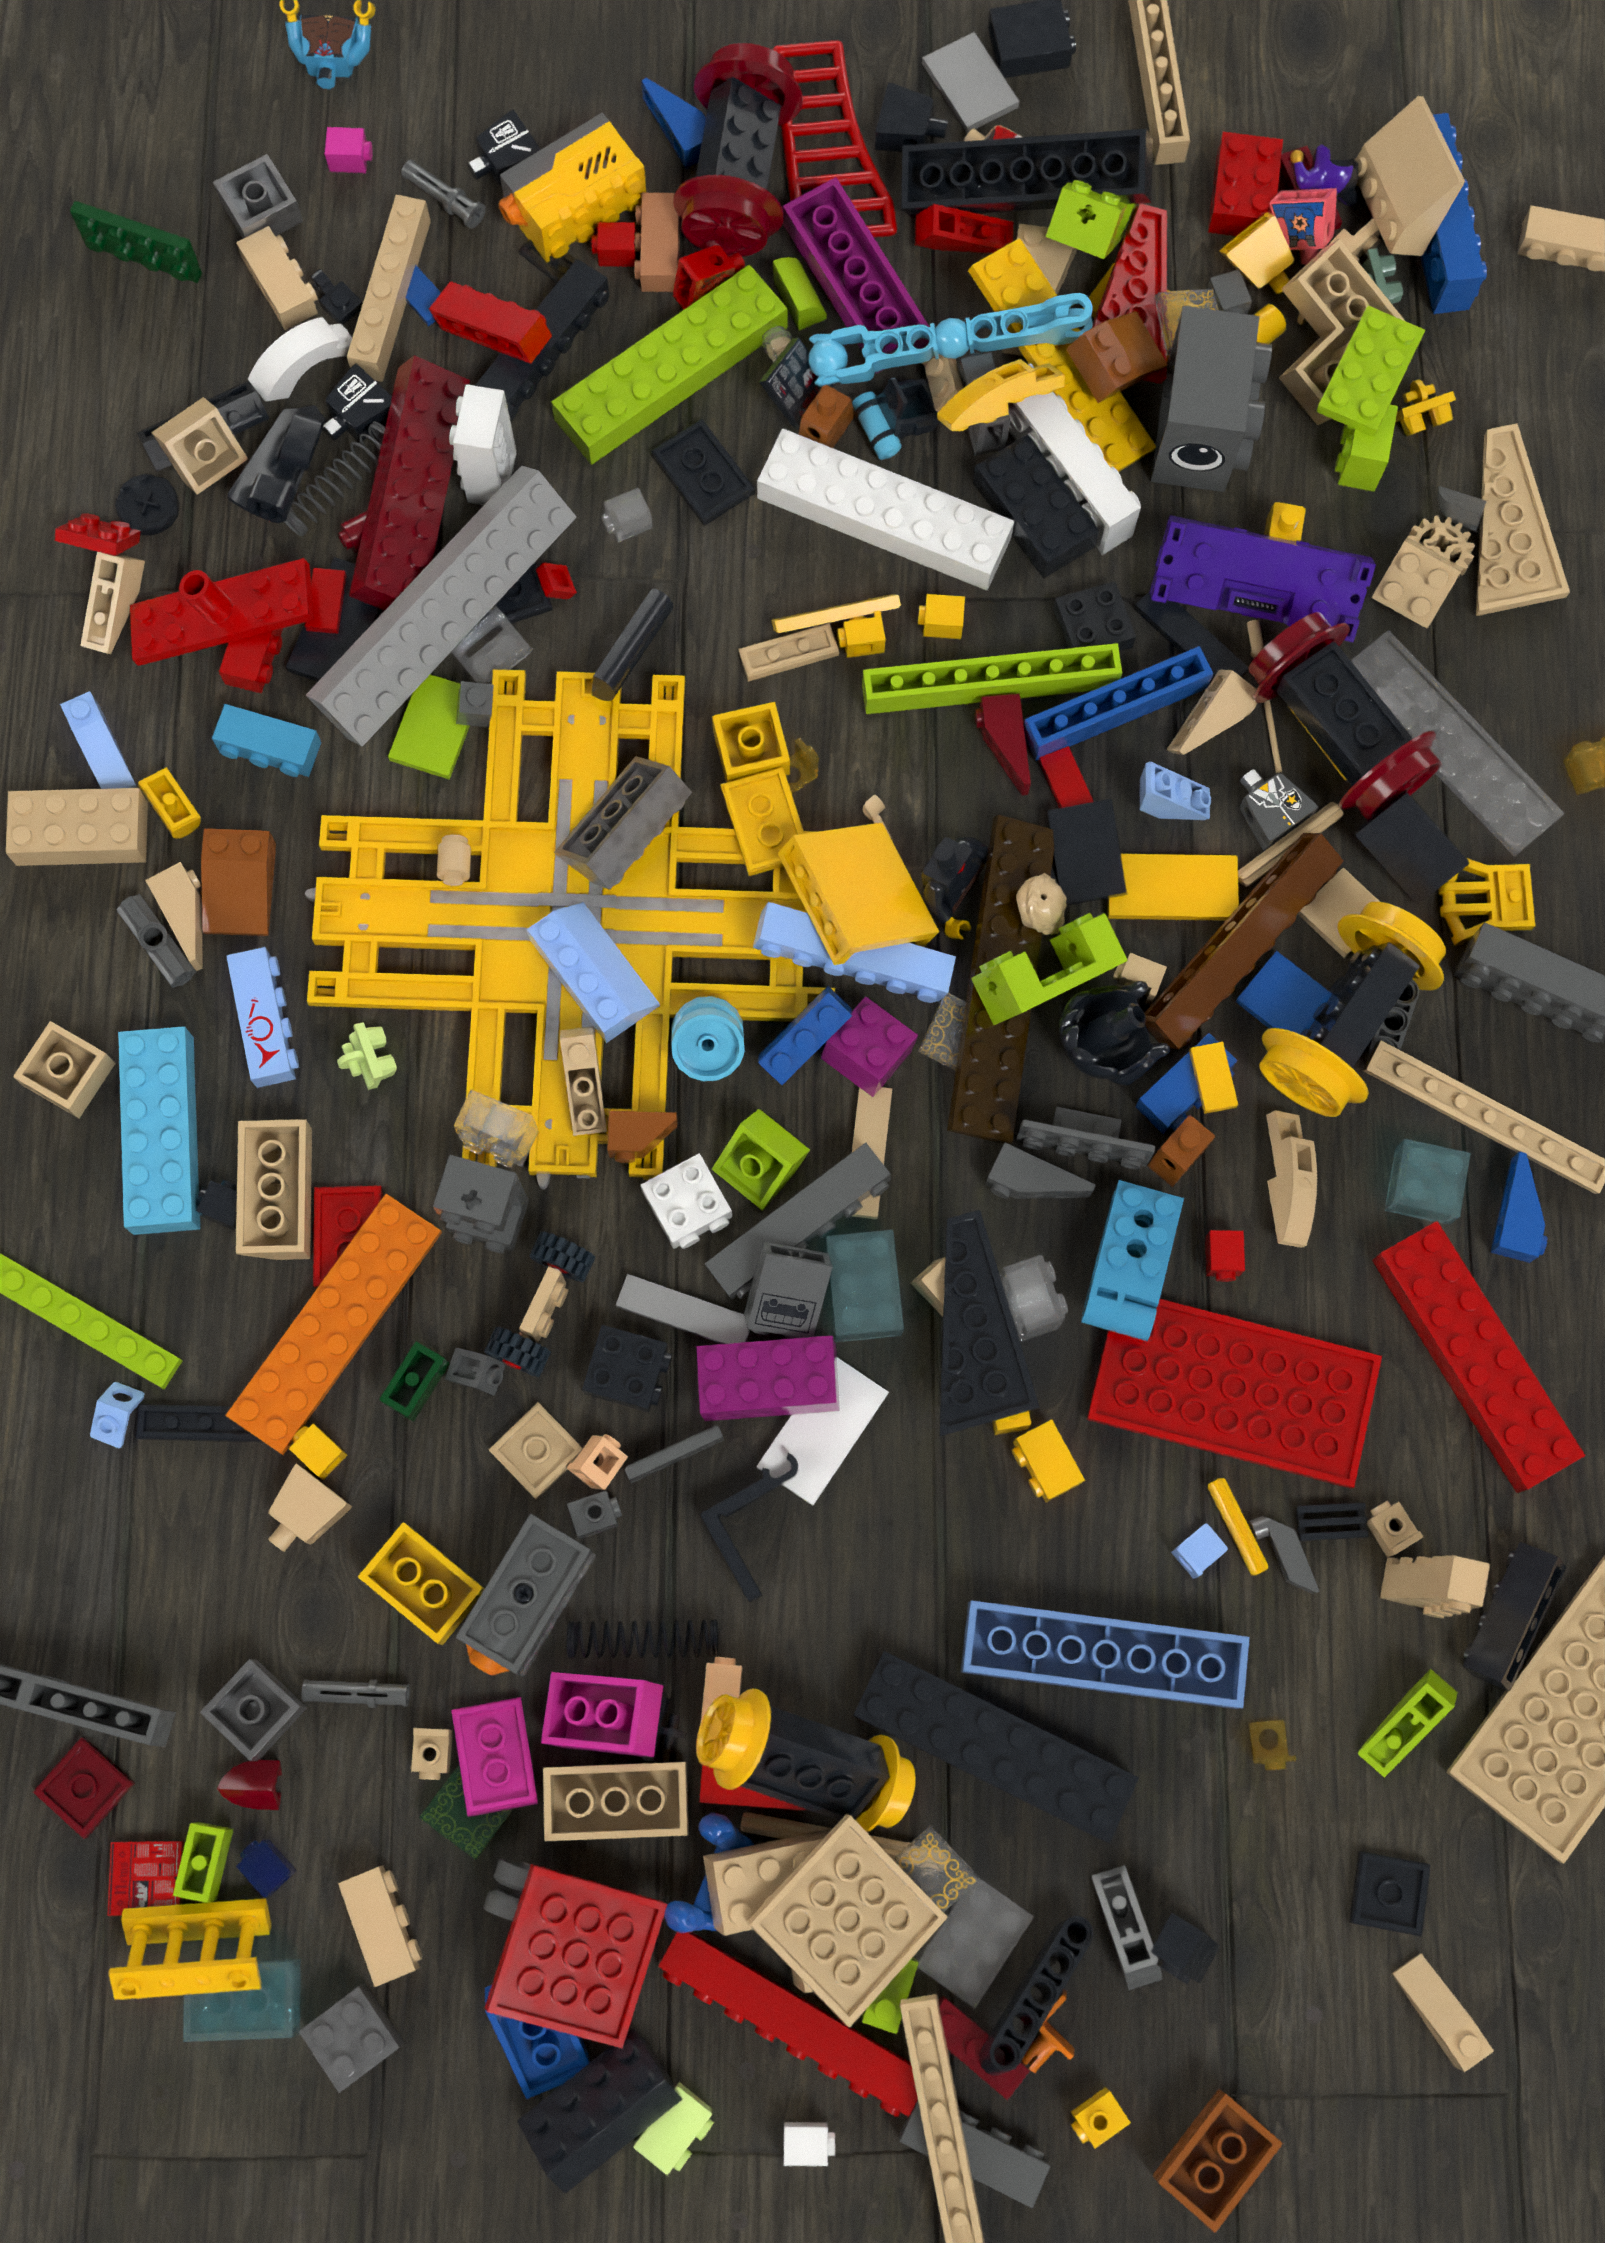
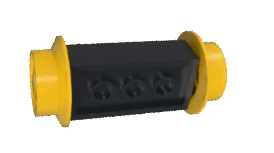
M749 1689L738 1698L728 1694L718 1696L707 1709L698 1731L696 1743L698 1760L701 1764L714 1769L716 1781L721 1787L726 1789H735L741 1786L839 1821L848 1814L866 1832L871 1831L877 1825L884 1828L896 1825L907 1812L913 1798L915 1789L914 1766L910 1760L899 1755L898 1747L893 1739L885 1735H877L867 1741L770 1706L766 1694L758 1689Z

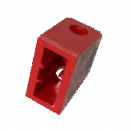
M714 245L680 258L678 260L673 296L683 310L744 269L745 263L742 256L738 252L728 256L721 246Z

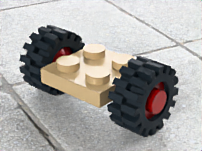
M542 1231L529 1257L547 1268V1271L519 1328L521 1332L517 1334L496 1326L484 1350L490 1357L535 1377H540L551 1354V1351L538 1343L541 1337L547 1338L554 1323L551 1315L556 1306L560 1308L563 1305L568 1294V1289L565 1288L566 1282L564 1277L584 1282L595 1260V1256L591 1252L586 1251L585 1248L579 1247L565 1238H559L555 1234Z

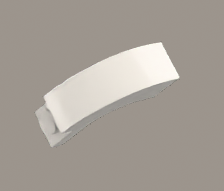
M323 317L304 322L283 334L269 346L256 362L248 380L265 402L289 398L299 378L313 365L325 359L347 356L352 337L342 324L328 325Z

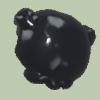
M1136 981L1130 985L1117 984L1092 988L1075 994L1067 1002L1059 1021V1033L1068 1058L1079 1071L1096 1079H1107L1115 1084L1127 1086L1142 1077L1158 1059L1170 1052L1169 1045L1164 1042L1158 1044L1151 1043L1150 1034L1145 1025L1144 1011L1136 1001L1148 991V985L1145 981Z

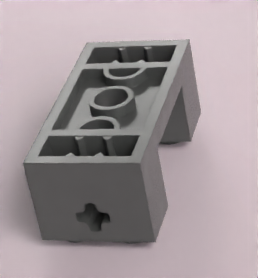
M449 1155L433 1208L440 1215L439 1219L447 1222L446 1229L450 1234H453V1240L469 1245L472 1244L473 1240L485 1243V1249L503 1254L505 1249L514 1251L529 1200L517 1173Z

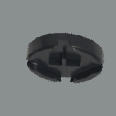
M142 474L132 477L122 485L119 490L118 500L116 498L115 507L120 521L130 524L131 529L140 530V535L152 536L164 532L173 525L179 515L180 502L175 488L167 479L154 477L153 474Z

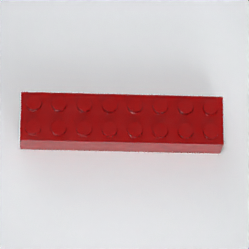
M1438 1221L1381 1252L1372 1260L1516 1493L1532 1488L1585 1456Z

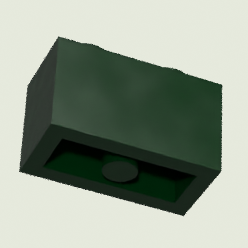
M416 1341L379 1400L387 1407L414 1422L450 1364L444 1357Z

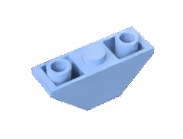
M1153 762L1145 764L1140 778L1141 811L1159 819H1210V788Z

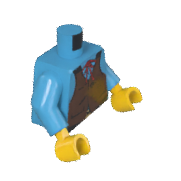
M280 0V8L287 15L288 19L285 25L289 47L298 62L306 65L308 74L317 76V84L322 88L331 89L335 86V77L351 76L354 66H358L370 50L371 24H368V22L375 14L373 3L368 2V11L362 14L361 0L355 1L354 12L360 17L358 22L357 17L300 15V20H297L296 14L300 8L298 1L293 0L295 3L294 9L286 11L284 0Z

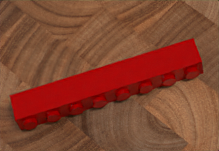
M676 1933L658 1967L664 1970L661 1975L662 1977L677 1986H680L682 1981L695 1988L692 1994L701 2001L711 2005L713 2000L726 2007L723 2013L731 2019L742 2024L745 2018L757 2026L754 2032L770 2042H773L775 2037L788 2044L785 2050L802 2061L805 2060L806 2056L812 2058L819 2063L817 2069L834 2080L837 2075H840L850 2081L848 2088L866 2099L870 2093L882 2100L879 2106L888 2113L899 2117L902 2112L909 2117L918 2100L911 2062L856 2029L849 2028L841 2020L695 1933Z

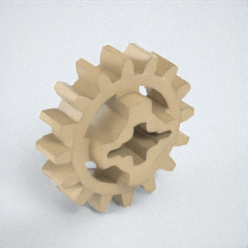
M1434 516L1431 524L1426 518L1422 519L1419 527L1414 525L1410 535H1408L1410 539L1418 543L1422 538L1429 535V539H1424L1423 543L1419 544L1450 561H1454L1458 557L1455 564L1464 568L1461 575H1464L1474 557L1471 554L1475 547L1474 543L1467 542L1471 535L1470 532L1461 533L1460 529L1463 524L1458 523L1455 527L1452 526L1450 517L1442 523L1438 516Z

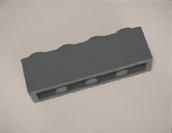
M917 2100L909 2117L907 2116L898 2138L901 2143L929 2156L919 2101ZM959 2110L972 2178L1033 2208L1050 2168L1049 2163L1043 2159L1045 2153L1025 2143L1022 2149L1010 2143L1012 2136L995 2127H992L991 2131L988 2132L977 2126L979 2122L977 2118Z

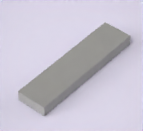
M629 1274L626 1276L616 1303V1307L720 1344L744 1343L747 1341L751 1330L746 1326L744 1314Z

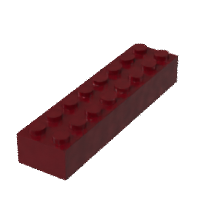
M415 355L401 365L397 371L349 597L382 610H386L433 560L454 460V445H450L449 442L450 430L452 425L457 426L459 416L456 415L457 399L459 396L463 397L465 386L470 383V380Z

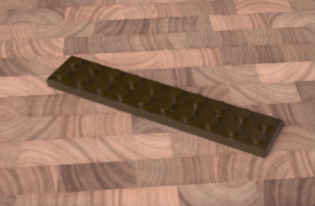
M1002 815L995 816L992 822L947 1131L1004 1144L1005 1142L1011 1144L1013 1142L1031 1009L993 1025L971 978L982 973L979 966L1009 951L1012 952L1013 956L1026 952L1037 974L1042 932L1023 925L1016 895L1024 882L1029 878L1042 875L1043 873L1051 876L1054 835L1053 829Z

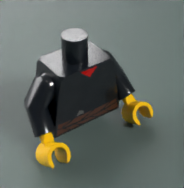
M948 837L944 838L941 844L935 848L933 856L921 874L924 891L923 901L932 915L941 924H946L945 933L949 938L963 940L964 938L960 935L959 929L971 930L968 921L954 919L952 916L985 868L984 864L987 863L989 847L974 837H959L955 841Z

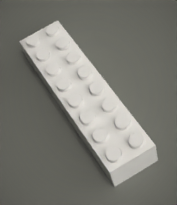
M783 428L757 480V496L760 500L984 590H988L1010 542L1014 521Z

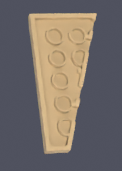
M1518 424L1487 429L1484 435L1481 499L1487 502L1480 519L1476 616L1566 598L1570 593Z

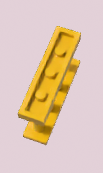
M266 1898L123 1909L121 1921L126 1943L131 1945L127 1967L109 1969V1978L115 2000L261 1989L262 1983L257 1958H251L254 1936L270 1935L271 1920ZM239 1937L236 1959L215 1960L218 1939ZM203 1940L199 1962L178 1963L183 1941ZM167 1943L163 1964L142 1966L146 1944Z

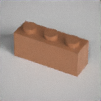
M642 193V205H636V224L641 225V233L635 234L636 252H641V260H635V279H641L642 292H673L679 260L680 217L677 215L673 205L675 193Z

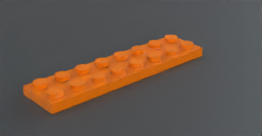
M385 1194L225 1416L284 1455L291 1445L294 1435L307 1423L442 1234L441 1230L388 1194Z

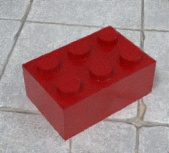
M1222 132L1216 156L1208 233L1238 236L1266 212L1272 214L1270 202L1277 195L1283 139Z

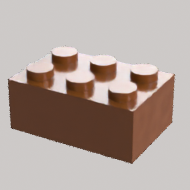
M1218 2089L1153 2173L1152 2177L1216 2233L1283 2143L1226 2093Z

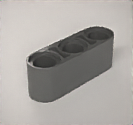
M1413 979L1410 980L1403 991L1407 995L1408 1000L1401 1001L1398 999L1385 1018L1393 1020L1397 1024L1398 1030L1388 1029L1383 1021L1364 1050V1065H1366L1377 1041L1381 1040L1401 1050L1419 996L1418 985Z

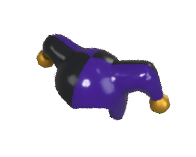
M1320 145L1314 151L1311 169L1307 170L1302 163L1304 158L1303 152L1295 150L1291 153L1290 160L1294 164V178L1298 189L1336 188V198L1341 203L1347 206H1354L1359 202L1361 190L1358 185L1357 161L1354 159H1330V150L1326 146Z

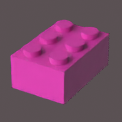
M551 1672L541 1743L561 1748L654 1757L663 1685L645 1680Z

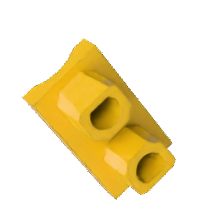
M1420 379L1412 381L1410 392L1403 394V400L1405 403L1413 401L1414 405L1397 411L1395 422L1400 421L1406 436L1426 429L1421 413L1429 411L1433 427L1453 420L1449 403L1456 400L1454 392L1451 391L1428 399V395L1435 393L1434 385L1425 386Z

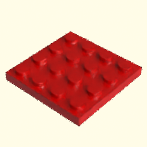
M531 1864L484 2009L496 2015L623 2048L668 1904L660 1900Z

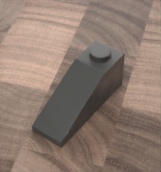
M1005 1142L985 1184L991 1187L990 1191L993 1194L1004 1199H1008L1009 1196L1015 1199L1090 1198L1096 1186Z
M1125 1865L1092 1875L1094 1887L1128 1990L1162 1980L1161 1968L1156 1965L1158 1957L1151 1953L1153 1943Z

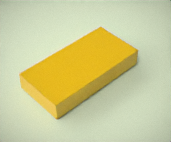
M1218 1042L1190 1048L1189 1053L1204 1114L1237 1108L1238 1101L1224 1043Z

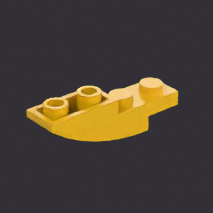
M1016 360L984 374L964 387L938 411L937 419L951 431H963L969 426L981 422H994L999 417L1009 415V402H1022L1026 397L1037 394L1046 395L1054 389L1064 387V374L1050 363L1032 368L1023 360Z

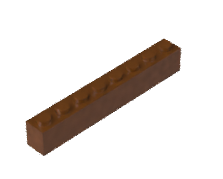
M1303 833L1144 1013L1146 1018L1145 1025L1159 1043L1164 1042L1174 1049H1180L1192 1040L1193 1033L1197 1028L1213 1016L1214 1009L1218 1004L1233 993L1234 986L1239 980L1254 969L1255 962L1260 956L1275 945V939L1280 933L1295 922L1296 915L1301 909L1316 898V892L1322 885L1336 875V869L1344 860L1322 833Z

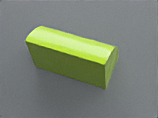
M792 257L774 260L773 281L798 330L800 331L826 320L827 314L800 261Z

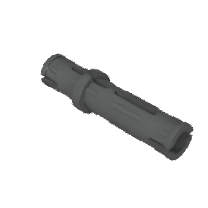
M305 1679L302 1686L303 1702L367 1704L369 1708H376L377 1705H401L407 1707L410 1699L409 1684L379 1683V1680L373 1679L369 1683ZM325 1691H338V1692H351V1693H334V1692H325Z

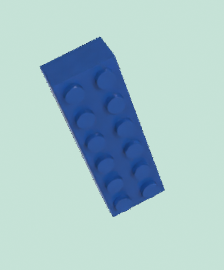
M1448 113L1434 114L1433 117L1461 172L1462 155L1456 150L1455 126L1451 125ZM1464 179V185L1421 256L1433 314L1469 310L1475 297L1478 296L1482 282L1487 277L1486 263L1481 261L1479 253L1481 248L1480 236L1475 234L1473 226L1475 219L1474 209L1472 206H1469L1467 199L1468 182L1466 179Z

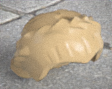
M1045 873L1029 878L1024 882L1016 895L1023 925L1036 929L1044 935L1058 934V928L1062 927L1065 921L1064 911L1067 906L1066 896L1062 888L1058 886L1055 879H1052L1051 876Z

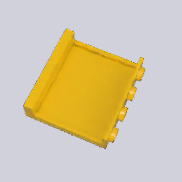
M883 822L793 835L778 852L834 965L844 964L856 952L915 942L916 945L924 947L939 933Z

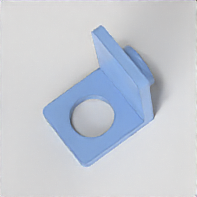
M114 1382L97 1400L90 1436L116 1448H121L124 1444L129 1416L144 1399L145 1393L119 1382ZM123 1393L130 1396L132 1400L128 1402L118 1401L113 1395Z
M1204 1524L1171 1553L1190 1576L1195 1579L1203 1574V1571L1223 1555L1228 1548L1208 1524Z

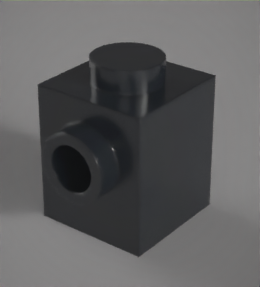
M223 1180L221 1185L210 1181L208 1187L202 1188L197 1197L196 1206L198 1208L196 1211L203 1218L236 1231L237 1185Z

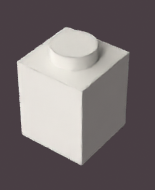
M784 2122V2166H828V2156H835V2132H828L827 2122Z

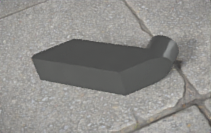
M1264 1516L1248 1521L1255 1540L1268 1537L1287 1583L1311 1594L1320 1592L1294 1529Z

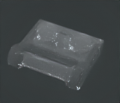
M497 606L493 607L489 611L490 615L474 627L451 651L477 683L492 684L493 669L510 670L533 651ZM499 624L503 631L469 658L465 652Z

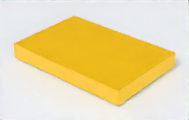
M783 767L721 784V790L748 875L752 876L783 867L784 865L778 852L793 835L804 834Z

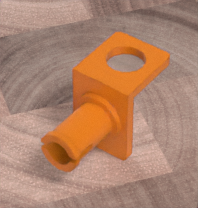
M1065 1989L1061 1992L1039 2030L1040 2035L1029 2046L1021 2060L1025 2065L1029 2063V2069L1034 2073L1038 2071L1055 2050L1061 2051L1069 2060L1074 2056V2047L1046 2021L1067 1999V1991Z

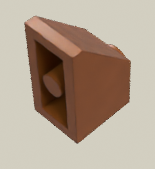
M609 1111L607 1146L609 1158H615V1161L619 1163H633L635 1158H644L677 1128V1113Z

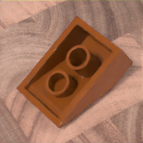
M1136 311L1107 320L1084 332L1066 348L1097 403L1112 397L1168 366Z
M204 829L201 855L202 932L204 934L269 936L276 842L270 831Z

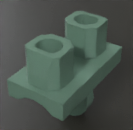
M1377 248L1369 249L1367 251L1368 259L1362 263L1363 269L1391 304L1400 302L1403 296L1401 282L1386 283L1385 277L1394 276L1396 262L1394 255L1379 256Z

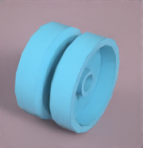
M709 996L697 997L685 1003L679 1009L672 1023L671 1038L672 1056L678 1068L689 1077L701 1081L720 1080L732 1074L740 1065L745 1052L743 1020L735 1007L726 1000Z

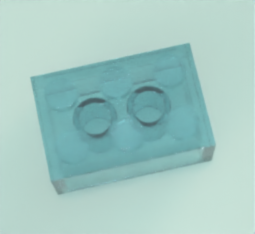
M893 1230L826 1236V1253L829 1254L833 1266L829 1284L835 1342L902 1336L904 1324Z
M301 1959L257 1960L262 1983L261 1989L184 1995L183 2042L293 2038L300 2034Z

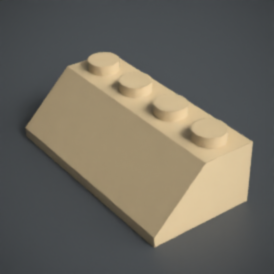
M307 1120L238 1121L237 1255L274 1260L310 1259L312 1128Z

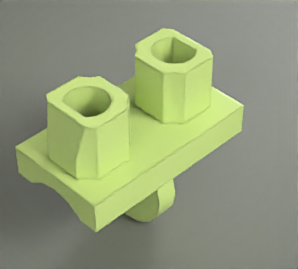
M364 1022L354 1024L355 1031L349 1035L351 1043L342 1045L345 1055L337 1060L338 1066L341 1069L350 1068L353 1077L362 1074L368 1090L377 1088L381 1080L395 1074L397 1066L391 1054L379 1058L376 1057L374 1049L384 1047L386 1044V1036L381 1026L366 1028Z

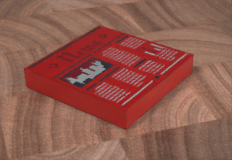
M184 1841L111 1842L108 1916H122L123 1909L182 1905V1898L173 1896L184 1851Z

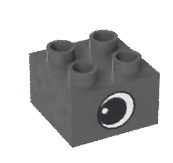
M1183 306L1167 362V379L1163 383L1151 482L1225 492L1232 469L1248 470L1254 440H1259L1265 412V402L1258 401L1260 384L1266 382L1272 354V344L1257 342L1260 316Z

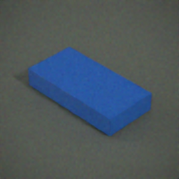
M415 264L406 294V301L429 327L436 322L429 308L441 292Z

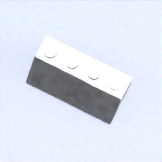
M635 756L554 853L593 884L610 890L622 880L624 873L631 864L643 855L644 849L652 839L664 830L665 824L674 813L682 809L685 800L692 791L670 766Z

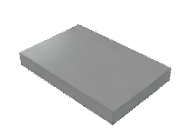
M975 32L922 58V65L966 133L973 128L976 129L1019 108L1018 98Z

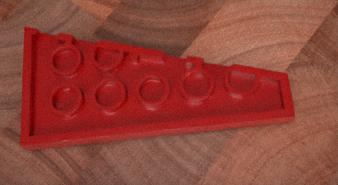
M1140 203L1132 213L1092 328L1107 320L1136 311L1167 363V305H1165L1167 300L1161 297L1162 293L1167 295V210ZM1167 367L1143 380L1161 384L1167 379Z

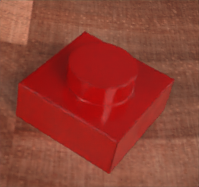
M543 563L536 569L546 597L570 599L576 594L566 565Z

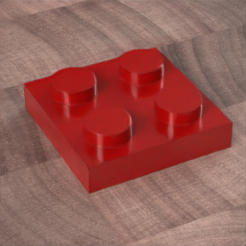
M81 514L80 517L69 520L55 529V541L116 556L140 543L141 531L131 529L130 524L125 522L112 521L108 523L100 521V517L97 515Z

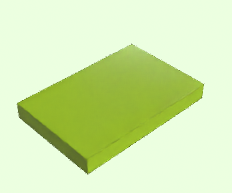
M429 675L412 693L388 755L389 761L450 780L470 727L469 725L456 724L459 683Z

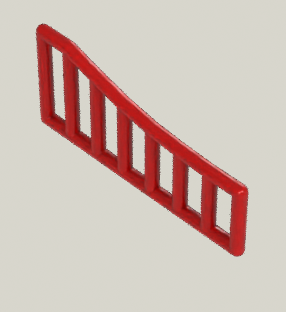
M839 40L775 46L772 50L785 58L832 53L834 67L794 70V80L797 83L836 80L838 93L803 96L801 109L841 106L844 116L842 120L793 124L791 120L781 125L790 202L801 196V190L815 189L835 177L841 186L871 184L878 197L853 199L851 202L858 212L883 211L884 224L867 225L874 238L894 236L897 233L894 201L867 151L857 123L846 72L843 43ZM848 132L852 142L851 146L796 151L794 137ZM858 158L864 169L862 172L799 177L798 163Z

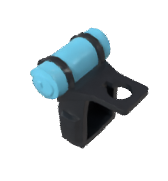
M891 378L883 393L876 396L874 392H865L852 401L855 416L871 442L872 450L875 451L881 460L893 457L901 449L900 439L910 435L918 436L933 431L940 422L937 419L938 412L935 410L930 388L924 379H909L897 382L896 378Z

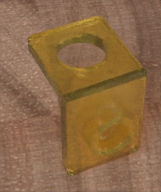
M800 737L795 740V754L789 757L790 767L797 768L801 773V778L798 782L788 783L791 794H794L818 777L819 757L814 749L809 745L806 746Z
M1284 1721L1250 1723L1249 1729L1254 1764H1265V1770L1287 1769L1286 1762L1296 1761V1755H1288ZM1267 1728L1274 1730L1279 1739L1277 1746L1271 1750L1264 1749L1259 1743V1734Z

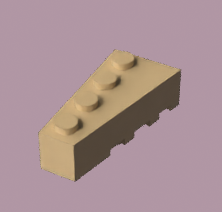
M1019 224L1017 239L1020 238L1058 295L1077 249L1047 238L1046 234L1049 227ZM1018 347L1002 349V353L1023 355Z
M1459 1556L1417 1557L1415 1563H1412L1413 1558L1401 1557L1400 1560L1393 1557L1387 1558L1380 1595L1381 1599L1424 1608V1615L1435 1618L1452 1617L1453 1614L1461 1615V1612L1470 1613L1471 1609L1483 1607L1490 1564Z

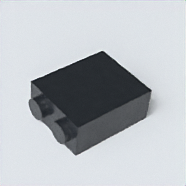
M1039 0L990 9L987 28L997 68L1004 78L1070 67L1072 54L1076 53V42L1074 35H1069V13L1067 9H1063L1061 0Z

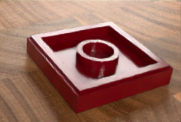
M81 1737L33 1793L83 1839H87L135 1783L85 1737Z

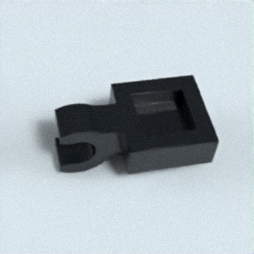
M318 269L310 276L315 282L312 284L313 287L323 296L319 299L320 306L338 324L343 326L361 310L363 301L342 281L334 286L321 269Z

